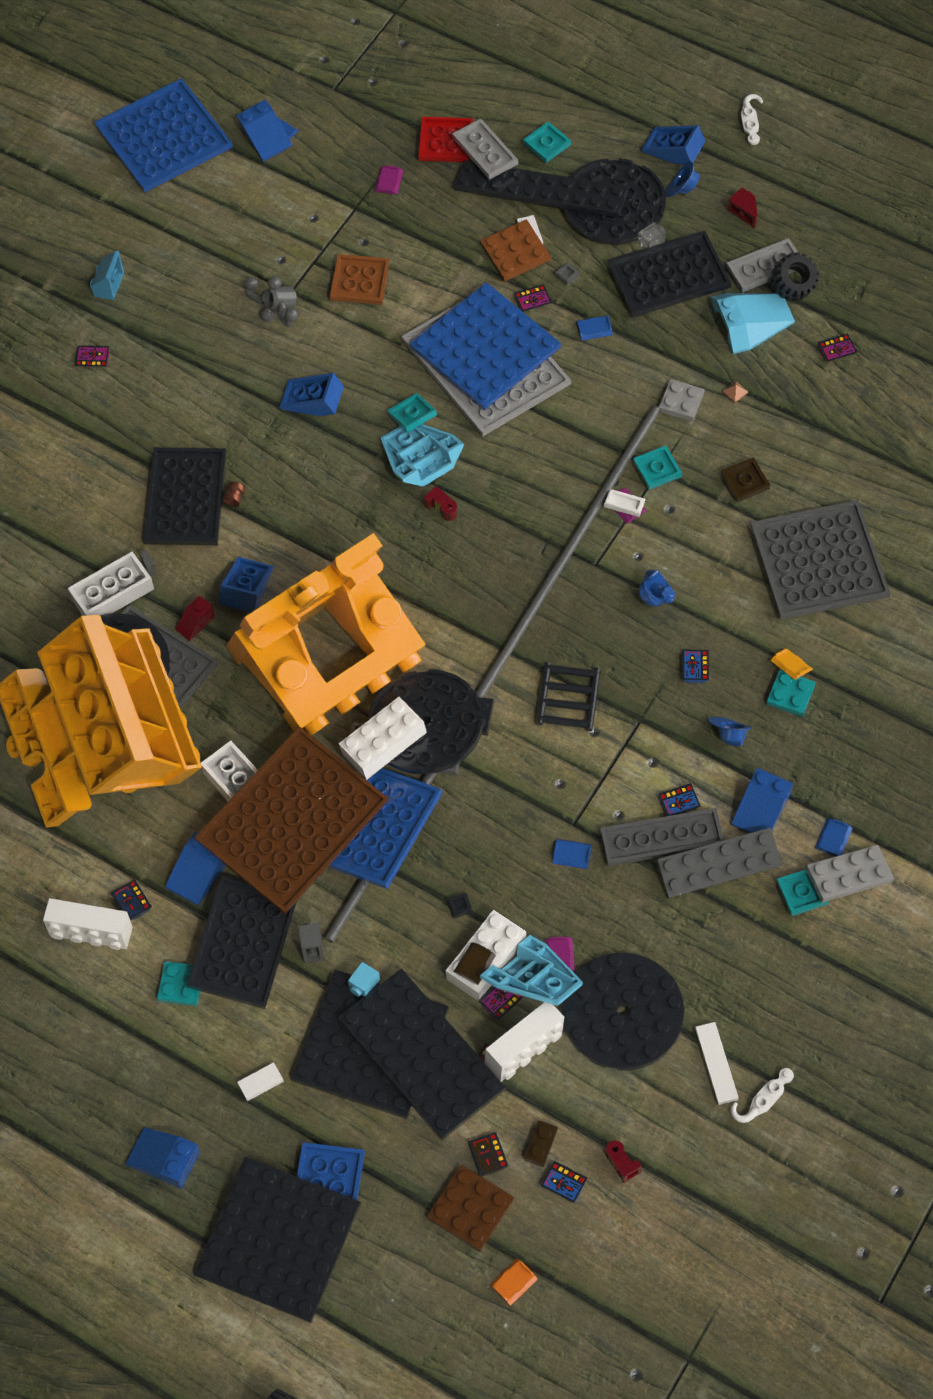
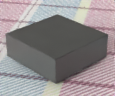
M569 263L564 264L555 272V277L567 286L580 276V272Z
M148 551L141 552L140 555L147 573L150 576L155 575L154 564Z

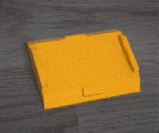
M783 649L776 653L770 660L794 680L813 670L800 657L788 649Z

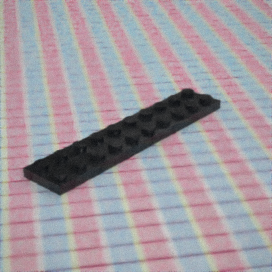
M464 160L454 185L455 191L613 217H620L629 192L628 186L510 168L488 179L473 161Z

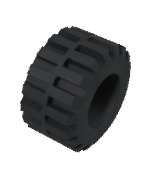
M796 252L794 255L789 253L774 266L775 268L771 272L773 274L771 281L774 282L771 285L773 288H776L775 292L777 294H781V298L787 297L788 301L792 299L794 301L802 300L817 286L819 269H816L817 264L816 262L812 263L813 259L811 257L808 259L806 254L800 255V252ZM789 269L795 270L801 275L802 284H796L790 280L788 276Z

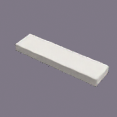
M716 1023L696 1026V1034L718 1105L737 1101L739 1097Z

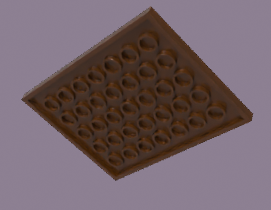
M299 726L197 834L195 841L277 909L286 914L386 805L389 798Z

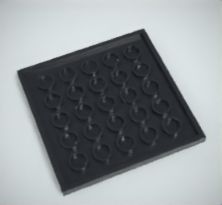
M334 969L291 1076V1081L407 1119L412 1106L338 1020L341 1014L360 1001L363 996L360 995L358 997L350 991L348 980L352 976L351 974ZM430 1000L446 1018L449 1006Z
M244 1157L194 1276L312 1324L361 1202L256 1160Z

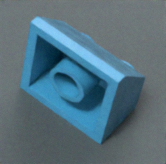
M114 251L103 257L100 264L96 266V275L90 282V289H92L94 297L114 300L124 274L119 251Z

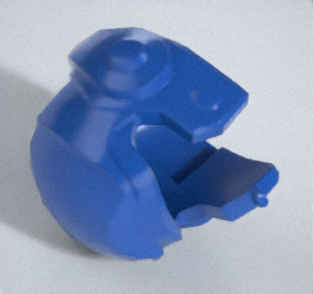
M653 569L646 571L645 579L640 584L638 591L641 600L650 607L672 603L676 593L661 573Z

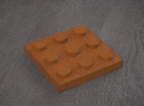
M527 219L480 240L481 246L504 282L551 260L550 254Z
M338 254L330 300L383 305L390 259Z

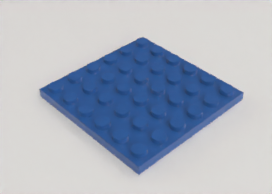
M182 78L94 122L97 130L144 192L233 148L232 142Z
M486 282L410 343V348L479 407L486 410L559 350L561 343Z

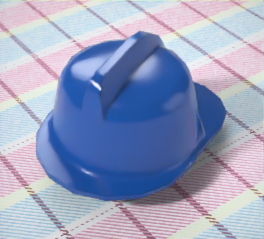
M692 162L685 163L668 185L665 192L667 197H672L679 192L689 193L695 188L700 175L694 170Z
M711 717L708 720L711 724L718 727L721 740L733 746H742L747 730L752 728L749 725L723 717Z

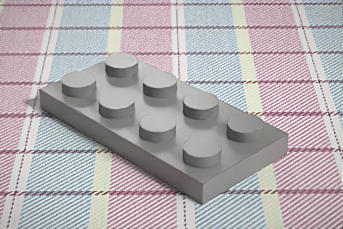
M482 119L452 133L453 139L488 179L518 165V159Z
M788 238L727 262L726 267L743 293L770 282L774 266L784 256H787L789 253L794 255L798 251ZM788 270V274L795 272V270Z
M878 845L808 864L805 868L821 903L894 881V877Z

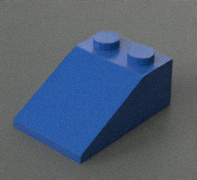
M266 99L236 115L240 127L263 162L293 146Z
M699 125L654 127L642 148V152L677 165H684L687 162H694L705 143V139Z
M334 373L289 379L279 408L281 410L315 416L334 415L344 386Z
M238 557L221 584L219 604L252 613L261 603L273 571V566Z
M757 768L731 826L747 833H753L770 827L773 831L792 793L793 783Z
M194 832L184 846L165 888L199 906L226 865L195 841L198 833Z
M144 1127L126 1162V1166L182 1189L200 1154V1150L197 1144L184 1138Z

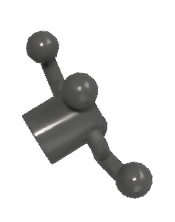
M272 276L268 280L269 288L263 290L261 296L253 292L258 286L257 279L255 277L246 278L244 285L247 296L258 304H265L266 309L261 312V318L266 322H270L275 317V311L278 313L279 320L286 327H291L299 317L298 311L293 308L297 299L295 290L291 286H281V279L277 276Z

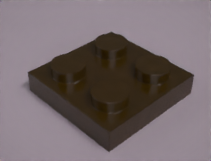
M754 457L721 470V476L737 502L770 489L771 485Z

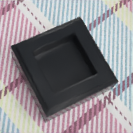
M467 893L447 899L453 918L473 913Z

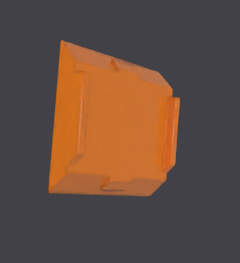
M516 1258L489 1285L511 1306L538 1279L522 1261Z

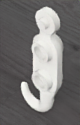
M750 94L743 100L741 119L744 131L749 134L748 143L757 145L760 141V137L756 134L759 130V123L756 111L752 108L749 101L757 99L760 103H763V100L756 94Z
M784 1068L780 1071L778 1079L768 1081L753 1098L749 1112L746 1115L742 1116L736 1112L737 1103L734 1102L731 1106L733 1118L738 1122L746 1123L754 1119V1117L767 1112L782 1096L784 1092L783 1085L793 1080L794 1074L792 1070Z

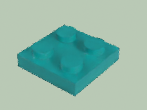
M548 121L523 139V144L545 163H548L571 146V140Z
M418 393L387 410L388 415L407 433L437 415L436 409Z
M667 446L633 458V463L649 490L682 477V472Z
M779 670L766 705L803 717L816 682L803 677L794 680L783 670Z
M806 869L777 879L778 887L791 917L829 905V901L821 903Z
M165 961L157 996L158 1002L198 1007L201 991L187 988L193 965Z

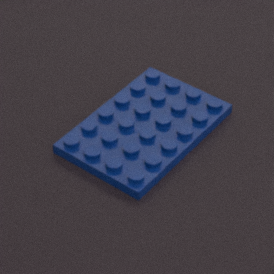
M381 768L368 778L367 781L387 796L389 801L334 860L329 868L388 889L441 797L442 790Z

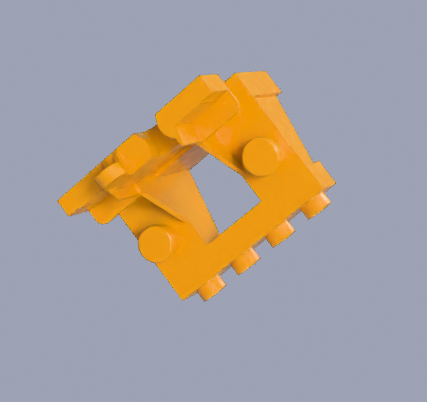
M374 533L336 557L329 566L320 572H313L244 617L240 623L241 629L233 634L226 645L238 665L243 662L285 711L282 716L293 732L300 726L302 729L305 728L312 736L329 724L324 716L326 713L336 707L340 714L343 715L360 703V700L355 695L367 686L371 693L374 694L391 682L386 674L387 672L399 666L401 671L405 673L422 661L417 652L426 644L402 611L400 604L393 598L378 576L383 570V562L377 555V552L383 545ZM325 608L368 655L328 683L324 681L313 665L298 628L300 624Z
M100 615L81 616L37 652L45 674L38 668L15 670L0 683V702L12 733L6 742L8 754L12 758L21 757L22 763L30 767L37 766L42 761L45 764L44 774L31 784V788L46 828L59 826L78 811L88 810L92 805L89 794L94 795L118 791L132 793L142 788L180 784L202 768L199 751L193 744L187 728L186 717L180 710L173 692V683L167 676L160 658L159 646L154 642L150 629H133L125 633L103 624Z

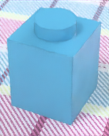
M362 962L348 980L350 991L358 997L360 995L365 997L379 982V972Z

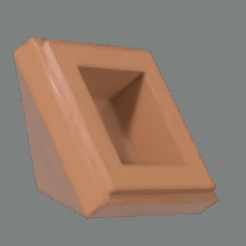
M734 381L723 390V393L736 403L748 394V391L737 381Z

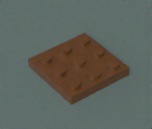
M461 1165L427 1215V1219L481 1252L513 1203L514 1197Z

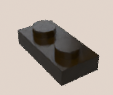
M538 1120L524 1161L545 1167L558 1131L557 1126Z

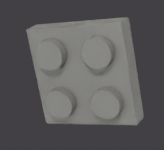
M670 379L659 406L660 412L693 421L705 389Z

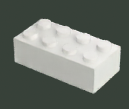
M133 552L68 588L71 600L82 616L114 613L154 590L150 575Z
M398 697L341 741L339 746L342 755L367 780L427 732L424 721Z
M232 741L201 762L202 772L228 802L258 771Z
M49 898L43 918L49 935L54 939L62 940L66 938L75 943H82L83 941L98 947L105 945L114 950L127 949L133 929L128 913L125 911Z
M493 910L447 968L446 979L479 1001L492 985L484 980H481L476 985L453 972L471 942L478 943L491 950L496 957L490 967L494 965L502 969L516 955L518 944L526 938V931Z
M544 1002L486 1048L484 1063L501 1082L505 1078L507 1080L516 1073L515 1070L520 1066L525 1067L535 1054H541L550 1042H556L560 1039L564 1027V1016L553 1004Z

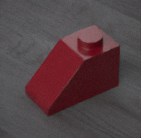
M741 187L729 199L728 211L751 227L756 228L758 219L756 197L752 192Z
M199 595L186 607L176 627V631L190 642L216 617L213 605Z

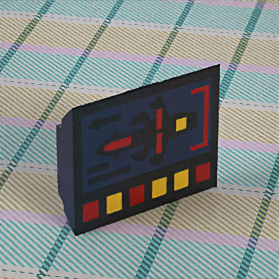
M135 879L111 892L120 910L127 912L130 920H135L147 913L152 907Z

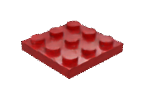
M422 116L419 161H470V157L453 139L452 133L473 123V118Z

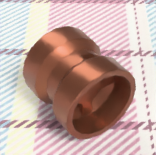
M232 481L228 484V491L225 492L222 499L227 505L238 507L241 502V496L244 495L246 488L242 484Z

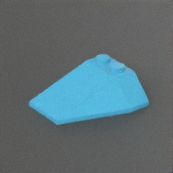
M724 293L710 297L715 313L720 312L728 331L727 341L733 354L751 350L795 322L785 298H781L780 293Z
M424 424L408 433L399 426L381 437L394 474L403 482L418 486H425L453 469L464 446L463 442L453 434Z
M531 935L518 944L517 957L505 967L499 969L492 965L480 975L482 980L500 990L556 1006L561 1004L583 984L577 975L547 944Z

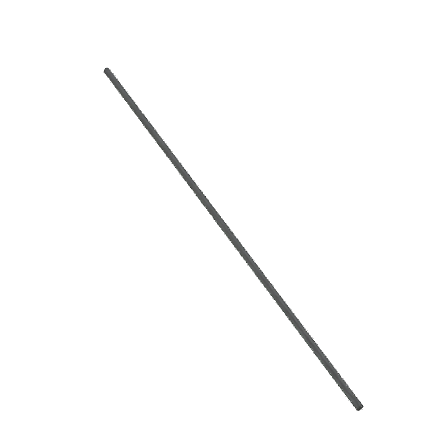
M653 406L478 688L476 692L478 697L484 698L604 504L609 490L615 486L660 413L659 407ZM437 773L425 774L421 782L431 785ZM360 879L325 936L328 942L333 943L370 884L369 882Z

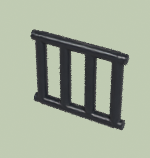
M545 662L536 725L541 726L543 723L580 727L586 728V731L591 732L594 725L601 669L594 668V670L554 666L550 662ZM550 673L592 678L591 687L549 682ZM548 689L590 694L589 704L547 699ZM545 707L588 711L587 719L578 720L544 716Z

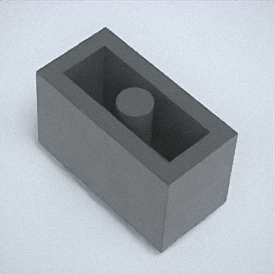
M307 922L300 925L299 932L304 962L325 961L319 923Z

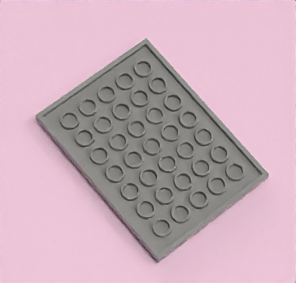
M458 304L402 336L404 344L482 437L571 385V379L550 356L491 406L483 410L410 348V343Z

